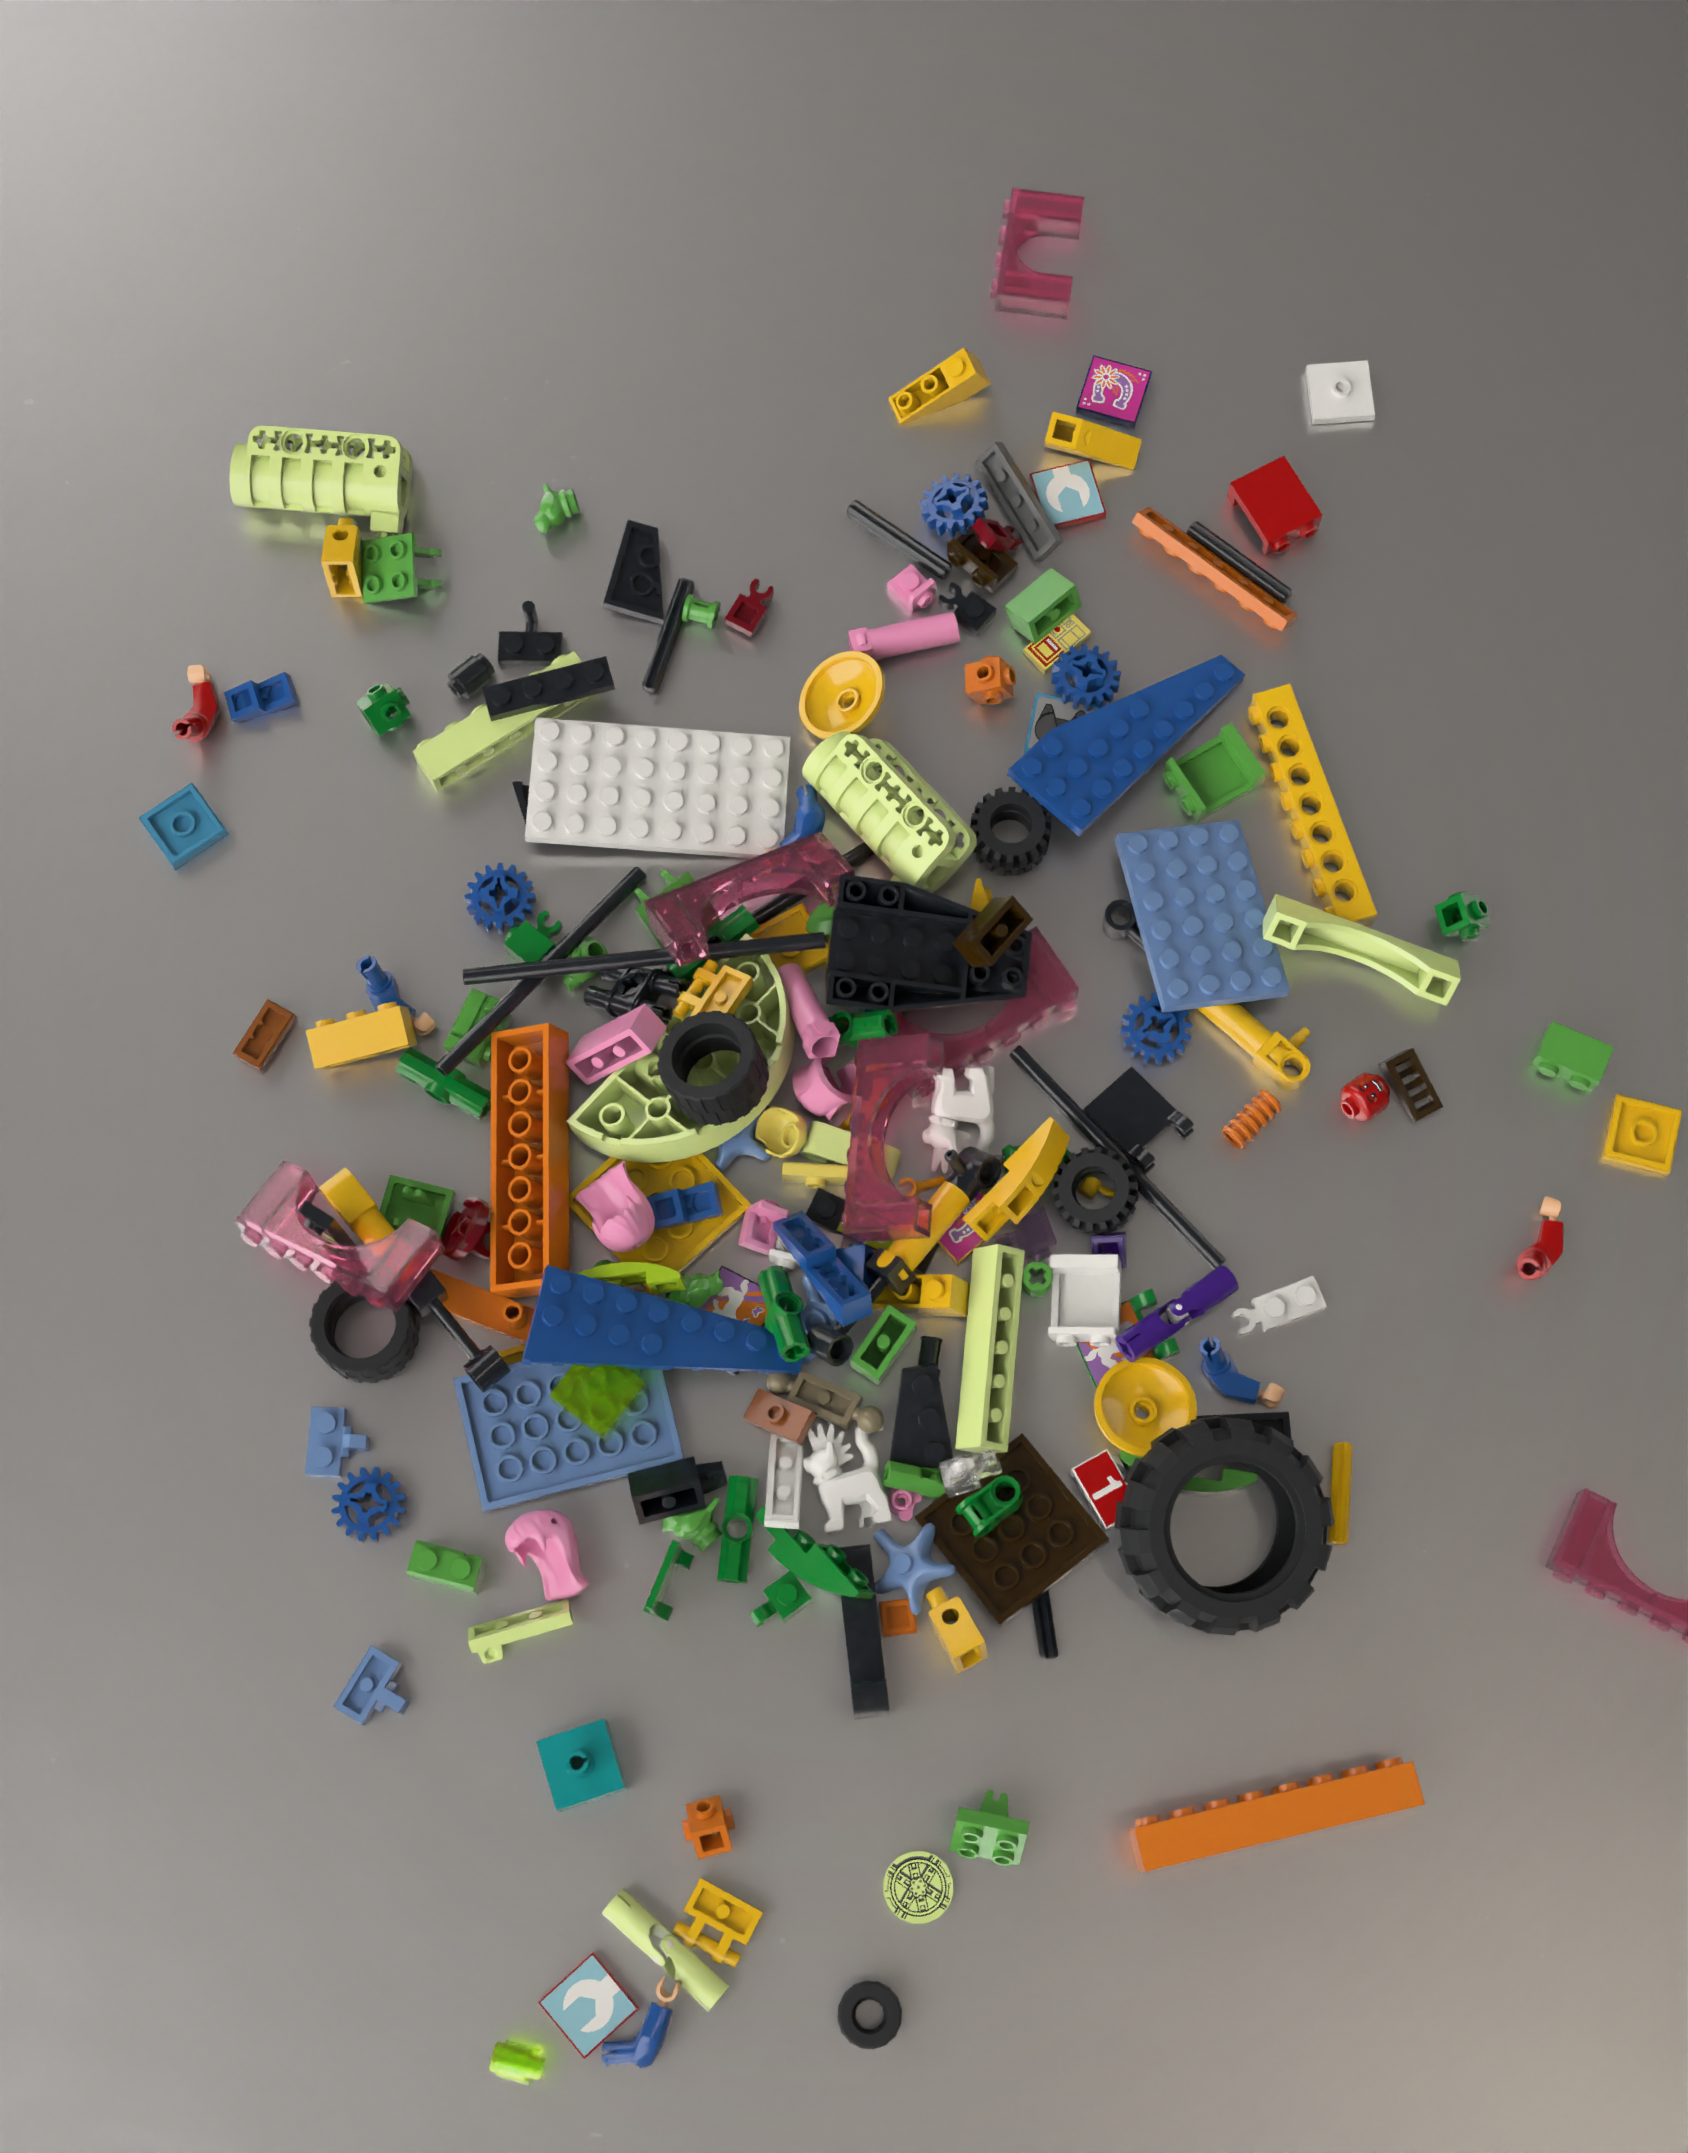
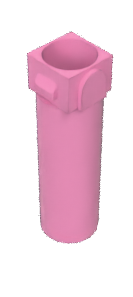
M953 611L867 630V627L848 631L850 651L865 653L874 660L960 642L958 624Z
M794 963L781 966L777 971L786 990L791 1019L803 1040L802 1046L808 1058L835 1057L840 1033L834 1022H830L803 969L800 965Z

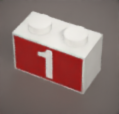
M1108 1449L1071 1468L1069 1473L1104 1533L1115 1528L1117 1501H1123L1128 1485L1123 1481L1124 1477L1122 1474L1126 1472L1124 1465L1117 1454L1111 1456Z

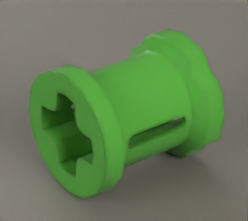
M689 594L684 604L682 621H697L707 624L708 628L713 629L718 620L720 602H706L695 599V595Z
M1031 1262L1025 1267L1022 1277V1289L1027 1295L1037 1298L1044 1296L1049 1291L1052 1282V1270L1044 1262ZM1031 1274L1034 1277L1041 1274L1043 1276L1042 1284L1036 1282L1034 1285L1031 1284Z

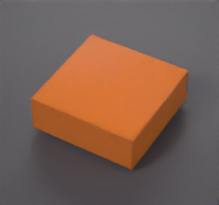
M909 1598L879 1602L883 1638L917 1634L916 1617L910 1610Z

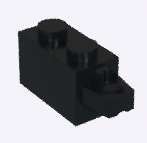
M694 1456L627 1474L639 1525L705 1508L704 1494L728 1485L722 1461L696 1464Z

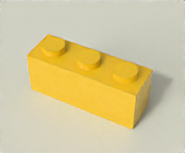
M389 1002L378 1005V1011L366 1014L365 1010H359L346 1014L347 1020L335 1023L334 1018L315 1022L316 1028L306 1030L314 1068L325 1070L417 1046L409 1008L397 1006V1002Z

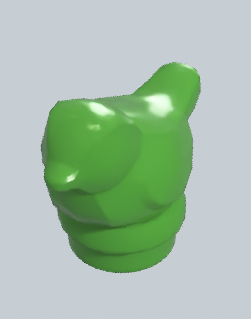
M547 483L542 485L545 494L541 501L540 511L534 518V524L539 532L548 533L552 527L563 524L566 517L572 518L574 514L580 513L573 489L566 491L562 489L558 493L551 490Z
M588 936L580 946L573 950L569 958L608 954L601 942ZM598 972L564 975L562 982L569 991L580 987L584 981L595 977Z
M719 1271L710 1275L696 1273L691 1277L687 1274H682L687 1290L666 1293V1299L700 1308L710 1297L722 1292L724 1281Z
M716 1496L705 1508L664 1518L662 1531H673L682 1539H691L692 1545H696L700 1551H703L722 1535V1532L718 1529L719 1525L712 1521L714 1510L721 1499Z

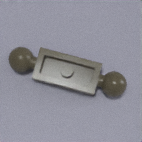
M800 1371L796 1380H793L792 1375L789 1373L768 1374L766 1377V1385L772 1393L781 1395L789 1392L786 1400L813 1411L817 1415L816 1417L849 1430L853 1420H855L862 1431L875 1433L883 1425L884 1416L880 1409L875 1406L860 1408L863 1402L861 1395L804 1371Z

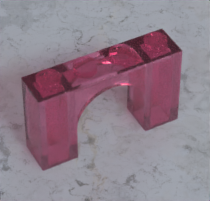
M1012 188L1011 199L1005 200L1002 218L1007 219V225L1001 226L998 245H1003L1002 253L997 252L994 271L999 272V278L992 279L990 298H996L995 311L1067 319L1073 276L1034 271L1020 260L1017 251L1026 241L1040 236L1079 240L1084 197Z

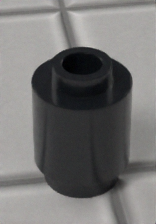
M483 654L470 655L448 673L449 682H447V685L458 698L463 696L468 699L491 680V675L495 673V669Z

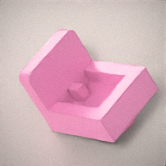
M762 1199L748 1206L744 1214L738 1245L769 1255L770 1249H774L777 1233L773 1229V1222L782 1218H788L789 1211L779 1207L777 1202L768 1199Z

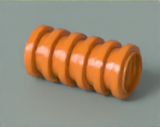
M1259 1090L1257 1092L1258 1097H1252L1250 1100L1251 1104H1246L1243 1107L1244 1111H1239L1236 1114L1237 1118H1232L1229 1121V1126L1225 1125L1222 1128L1224 1137L1234 1147L1244 1149L1246 1147L1245 1142H1251L1253 1140L1252 1135H1258L1260 1127H1266L1267 1120H1273L1275 1118L1274 1113L1278 1114L1282 1111L1279 1101L1268 1091Z

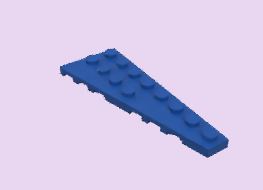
M547 1265L542 1277L521 1363L526 1365L546 1363L552 1364V1366H563L564 1364L585 1365L586 1367H597L598 1365L622 1366V1368L653 1370L680 1368L702 1371L707 1369L724 1370V1372L734 1373L736 1371H759L762 1374L789 1373L797 1375L801 1371L803 1358L797 1362H785L784 1357L779 1354L774 1334L765 1327Z

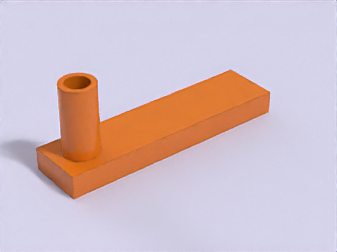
M429 1268L447 1291L449 1298L443 1302V1305L452 1315L526 1343L534 1308Z

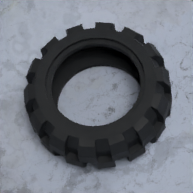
M1214 1416L1191 1420L1190 1424L1178 1429L1170 1428L1151 1441V1449L1142 1459H1135L1123 1480L1128 1483L1123 1501H1117L1115 1528L1120 1529L1122 1543L1118 1548V1552L1126 1574L1134 1578L1139 1586V1593L1156 1610L1165 1613L1176 1622L1187 1627L1190 1626L1205 1631L1208 1634L1235 1636L1237 1631L1252 1630L1258 1632L1280 1623V1615L1289 1608L1298 1610L1315 1591L1314 1587L1310 1584L1318 1570L1326 1571L1333 1546L1327 1545L1326 1539L1327 1526L1334 1525L1331 1498L1324 1497L1320 1487L1323 1477L1309 1455H1302L1294 1447L1292 1439L1272 1427L1263 1426L1251 1420ZM1238 1462L1256 1473L1271 1494L1276 1511L1274 1542L1263 1563L1246 1578L1225 1586H1203L1184 1570L1176 1557L1170 1535L1172 1510L1181 1490L1196 1474L1219 1463Z

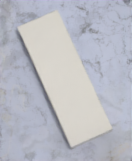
M770 1433L764 1527L799 1529L804 1441L802 1445H799L774 1433Z

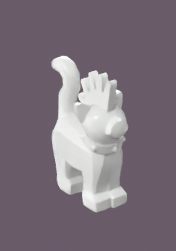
M992 1066L965 1067V1077L969 1079L970 1083L968 1090H956L952 1068L929 1067V1075L935 1078V1090L931 1102L932 1114L928 1117L931 1123L923 1131L922 1138L924 1143L931 1144L934 1147L931 1165L933 1172L937 1171L939 1163H941L942 1172L947 1173L948 1163L944 1155L948 1150L953 1149L959 1155L962 1147L970 1146L964 1139H969L972 1136L957 1129L958 1121L975 1123L979 1126L980 1136L975 1148L989 1154L988 1149L994 1140L995 1129L993 1122L994 1108L991 1098L994 1090V1067ZM992 1155L1002 1162V1155Z
M818 1424L817 1437L811 1428L807 1433L813 1453L811 1456L804 1458L803 1468L815 1477L813 1485L818 1486L819 1497L827 1511L829 1521L824 1525L826 1535L842 1532L844 1526V1507L859 1505L862 1513L858 1518L860 1529L873 1527L877 1523L892 1521L888 1498L882 1487L877 1448L869 1440L870 1433L862 1431L859 1427L855 1430V1444L863 1455V1466L843 1474L840 1466L853 1458L852 1454H845L851 1447V1444L841 1446L845 1432L841 1431L838 1437L834 1439L833 1424H830L827 1436H825L822 1425Z

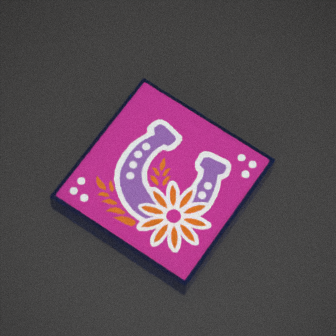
M1093 355L1076 407V413L1135 429L1152 377V371Z

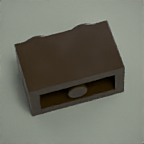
M1013 895L994 897L952 944L973 968L992 966L1033 921V918Z

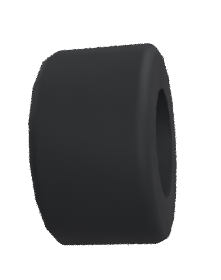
M865 1980L854 1984L844 1993L838 2005L837 2020L841 2033L850 2043L859 2048L876 2049L887 2045L896 2036L901 2026L902 2009L899 1999L890 1987L879 1981ZM866 2000L878 2002L884 2011L882 2023L872 2030L861 2027L855 2017L858 2005Z

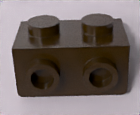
M969 527L966 535L962 534L957 540L951 537L947 541V557L955 567L959 569L962 567L968 572L972 581L978 587H985L993 593L1018 569V563L1005 551L986 549L979 542V535L976 531Z

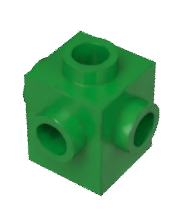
M388 682L372 686L366 692V696L355 702L371 729L379 736L388 730L393 731L400 728L405 723V719L411 716L406 707L410 702L400 687L394 689Z
M1466 891L1457 892L1450 895L1447 900L1434 906L1443 936L1461 938L1462 941H1468L1481 935L1480 931L1491 926L1488 917L1489 908L1482 899V896L1468 894Z

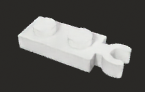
M1313 1275L1253 1298L1250 1301L1253 1307L1252 1310L1239 1308L1232 1313L1231 1317L1232 1319L1238 1317L1247 1319L1248 1326L1238 1330V1334L1244 1336L1249 1334L1257 1324H1260L1264 1333L1324 1310L1327 1304Z

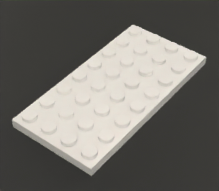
M535 717L525 842L761 859L766 851L773 849L780 855L783 848L779 844L784 840L791 737Z

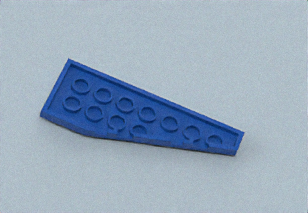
M1217 656L1051 729L1009 768L1007 776L1080 837L1243 681L1245 674L1224 656Z

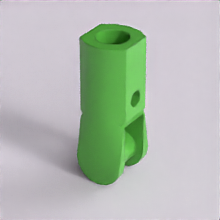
M888 1461L885 1465L882 1475L883 1486L916 1492L935 1499L946 1493V1486L943 1483L944 1474L939 1469L919 1468L894 1461Z

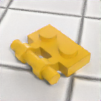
M708 959L702 968H698L694 973V981L688 990L681 992L677 998L678 1004L672 1013L681 1020L685 1018L689 1011H692L690 1017L704 1011H721L722 1013L734 1014L754 985V981L751 976L727 965H723L716 975L714 973L719 966L716 962ZM705 987L708 988L702 996V998H699V995L701 994L703 989Z
M700 1878L683 1910L696 1918L691 1927L678 1921L672 1934L684 1940L683 1944L693 1949L695 1946L712 1956L711 1960L720 1965L724 1962L735 1968L741 1955L729 1949L733 1940L735 1939L747 1945L764 1912ZM705 1924L724 1933L719 1943L701 1933Z

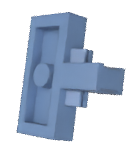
M311 1407L305 1468L306 1476L341 1478L343 1458H350L351 1451H369L370 1437L368 1435L352 1434L353 1428L346 1426V1408Z
M371 1645L333 1707L364 1726L375 1709L382 1713L386 1706L403 1715L410 1702L395 1693L399 1685L393 1682L402 1664Z

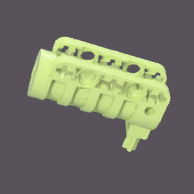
M262 425L253 428L249 433L248 444L237 443L234 447L230 463V493L235 506L371 517L370 531L377 535L376 538L403 534L404 518L409 505L413 462L410 453L394 437L388 435ZM266 433L267 437L264 438L261 444L259 445L257 443V439H262L263 434Z
M840 731L821 742L804 763L802 774L805 779L888 866L894 874L890 881L908 883L932 893L941 887L974 851L977 839L973 830L888 741L876 738L868 739L865 736L852 734L849 731ZM901 766L904 770L905 775L903 776L895 768ZM938 810H942L945 813L946 821L939 813H936ZM955 834L964 836L962 842L965 845L963 847H956L958 840Z

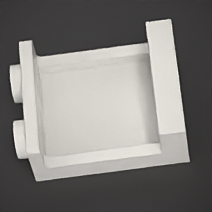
M1050 1254V1269L1053 1272L1051 1327H1048L1050 1339L1052 1342H1056L1058 1346L1063 1347L1076 1346L1077 1342H1090V1345L1095 1347L1110 1346L1111 1342H1115V1338L1120 1334L1122 1263L1118 1254Z

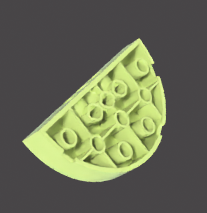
M746 933L740 940H749L753 938H751ZM769 955L721 959L717 963L719 967L714 973L717 975L723 965H727L751 976L754 981V985L733 1015L738 1019H742L748 1028L752 1030L768 1063L769 1080L767 1082V1090L757 1107H754L749 1114L737 1119L735 1122L717 1126L699 1124V1122L688 1119L684 1113L680 1112L662 1082L657 1067L659 1061L658 1052L663 1044L662 1041L676 1024L678 1025L683 1021L673 1015L672 1020H668L669 1024L666 1025L667 1028L653 1052L614 1071L566 1121L577 1139L590 1148L617 1159L645 1163L669 1162L688 1158L717 1147L734 1137L755 1120L771 1102L780 1088L788 1071L795 1043V1025L791 1019L786 990ZM705 987L703 989V991L699 995V998H702V996L708 988ZM689 1011L685 1018L689 1017L692 1011ZM725 1050L704 1056L691 1069L687 1083L694 1086H710L719 1083L734 1071L739 1063L741 1054Z

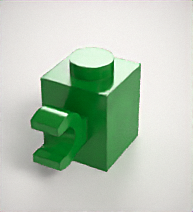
M547 910L539 914L537 929L524 920L520 926H514L507 933L503 943L507 954L518 963L540 961L555 947V944L550 939L561 932L563 928L562 923L558 920L554 926L546 927L544 924L550 918Z
M789 1571L763 1590L768 1602L752 1611L749 1615L757 1627L766 1623L776 1614L785 1623L813 1602L795 1574Z

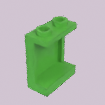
M1232 722L1220 729L1218 737L1177 760H1174L1173 757L1167 759L1163 771V778L1170 789H1175L1178 792L1184 811L1188 815H1193L1197 822L1263 785L1266 777V772Z

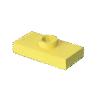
M799 1162L782 1163L783 1182L805 1183V1187L812 1189H823L825 1185L849 1186L850 1171L848 1165Z

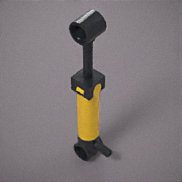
M971 1146L964 1148L959 1155L953 1149L945 1153L944 1158L953 1172L889 1248L885 1250L879 1247L865 1264L875 1277V1280L867 1288L871 1293L872 1304L885 1288L901 1296L916 1279L912 1273L977 1194L983 1188L988 1189L997 1183L1002 1172V1165L998 1158ZM857 1321L844 1327L840 1322L836 1326H831L824 1322L815 1324L807 1334L811 1348L810 1353L832 1366L838 1367L843 1365L849 1359L853 1350V1341L846 1334Z

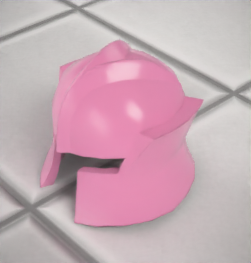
M832 1057L814 1058L811 1063L794 1071L792 1084L796 1095V1102H800L806 1110L815 1116L825 1115L829 1121L832 1120L843 1104L855 1102L864 1094L863 1077L855 1060L837 1071V1076L841 1082L840 1089L829 1068L822 1067Z

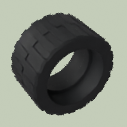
M721 1011L697 1013L694 1016L683 1019L678 1025L676 1024L662 1041L663 1044L658 1052L659 1061L657 1063L658 1071L661 1075L660 1078L677 1108L688 1119L695 1120L703 1125L712 1124L717 1126L724 1123H732L743 1116L745 1117L754 1107H757L763 1094L766 1093L769 1080L767 1060L752 1030L748 1028L742 1019L736 1018L735 1015L722 1013ZM725 1050L741 1054L739 1063L734 1071L719 1083L710 1086H694L687 1083L691 1069L704 1056Z
M368 1273L351 1274L344 1276L343 1279L334 1281L326 1290L322 1291L311 1310L312 1316L309 1320L310 1337L316 1347V1352L340 1376L352 1379L354 1382L377 1383L380 1380H387L393 1377L395 1373L400 1372L406 1367L405 1365L414 1356L415 1348L419 1343L418 1333L420 1326L416 1318L415 1309L395 1284L391 1281H386L378 1275L373 1276ZM375 1299L384 1302L391 1308L396 1319L395 1331L390 1342L380 1352L370 1357L352 1358L344 1354L335 1341L336 1325L343 1312L351 1305L362 1300Z

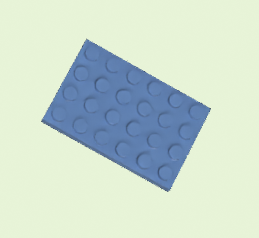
M1240 820L1126 832L1116 835V848L1162 1013L1287 997L1290 988L1277 944L1263 939V919L1267 911Z
M520 1361L508 1364L511 1372L484 1393L477 1387L469 1375L453 1378L484 1513L628 1476V1473L684 1459L662 1370L622 1368V1366L600 1365L597 1367H586L585 1365L573 1364L552 1366V1364L546 1363L526 1365Z

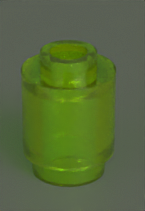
M509 2040L506 2043L497 2041L491 2057L489 2071L497 2073L498 2078L531 2086L533 2079L540 2080L545 2058L540 2057L539 2048Z

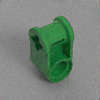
M1007 1475L1000 1476L978 1492L964 1499L956 1507V1512L959 1515H964L974 1529L973 1535L975 1538H980L1021 1507L1023 1494L1018 1482L1013 1477ZM1005 1487L1015 1490L1014 1497L1008 1502L1000 1501L997 1498L998 1492ZM974 1510H976V1511L979 1513V1515L982 1517L981 1520H980L979 1517L976 1515V1513L974 1512Z

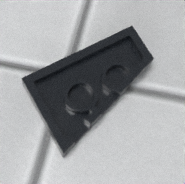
M628 520L604 598L603 608L663 625L664 612L658 528Z
M935 1362L903 1368L901 1371L889 1461L913 1465L919 1468H939L955 1465Z

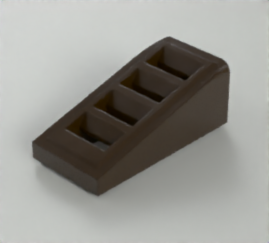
M1414 1048L1406 1049L1378 1064L1384 1077L1413 1122L1443 1107ZM1405 1062L1408 1068L1397 1072L1395 1067ZM1413 1074L1415 1079L1404 1084L1402 1079ZM1420 1086L1422 1091L1410 1097L1408 1091ZM1427 1097L1430 1102L1416 1109L1414 1103Z

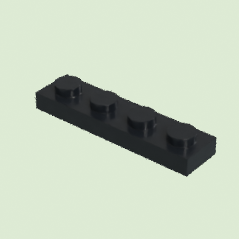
M604 656L491 685L482 689L490 719L495 721L615 690L607 657Z

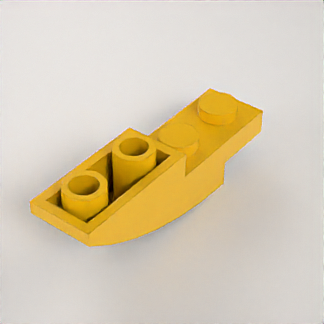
M1049 1117L1003 1163L1009 1172L962 1219L985 1242L1009 1219L1017 1225L1038 1201L1054 1177L1066 1152L1070 1136L1053 1118Z

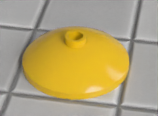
M858 651L842 652L822 662L808 677L801 692L799 712L805 727L812 734L824 740L840 731H849L852 734H856L874 718L884 698L885 677L881 667L869 655Z
M1141 1357L1135 1362L1128 1360L1119 1362L1105 1373L1095 1393L1094 1413L1102 1433L1113 1445L1129 1454L1144 1457L1151 1449V1441L1170 1428L1178 1429L1190 1424L1191 1420L1196 1419L1197 1402L1190 1383L1179 1370L1162 1360ZM1136 1411H1144L1147 1414V1418H1139Z

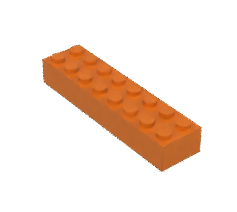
M550 1023L491 1032L490 1292L509 1299L538 1296L547 1265L569 1271V1125L566 1122L569 1119V1066L565 1063L569 1057V1033Z
M1396 1757L1375 1763L1376 1770L1370 1772L1367 1765L1340 1771L1342 1778L1334 1780L1332 1773L1306 1779L1308 1786L1299 1788L1298 1781L1272 1787L1273 1795L1264 1796L1263 1789L1238 1795L1239 1803L1230 1805L1229 1799L1225 1798L1203 1804L1205 1811L1195 1813L1194 1806L1169 1812L1171 1818L1169 1820L1160 1821L1159 1814L1135 1820L1136 1827L1128 1829L1138 1871L1146 1872L1425 1805L1414 1762L1403 1763L1402 1757Z

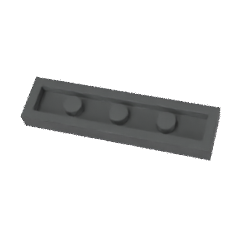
M994 442L975 463L1035 560L1043 561L1063 542V539L1003 442Z

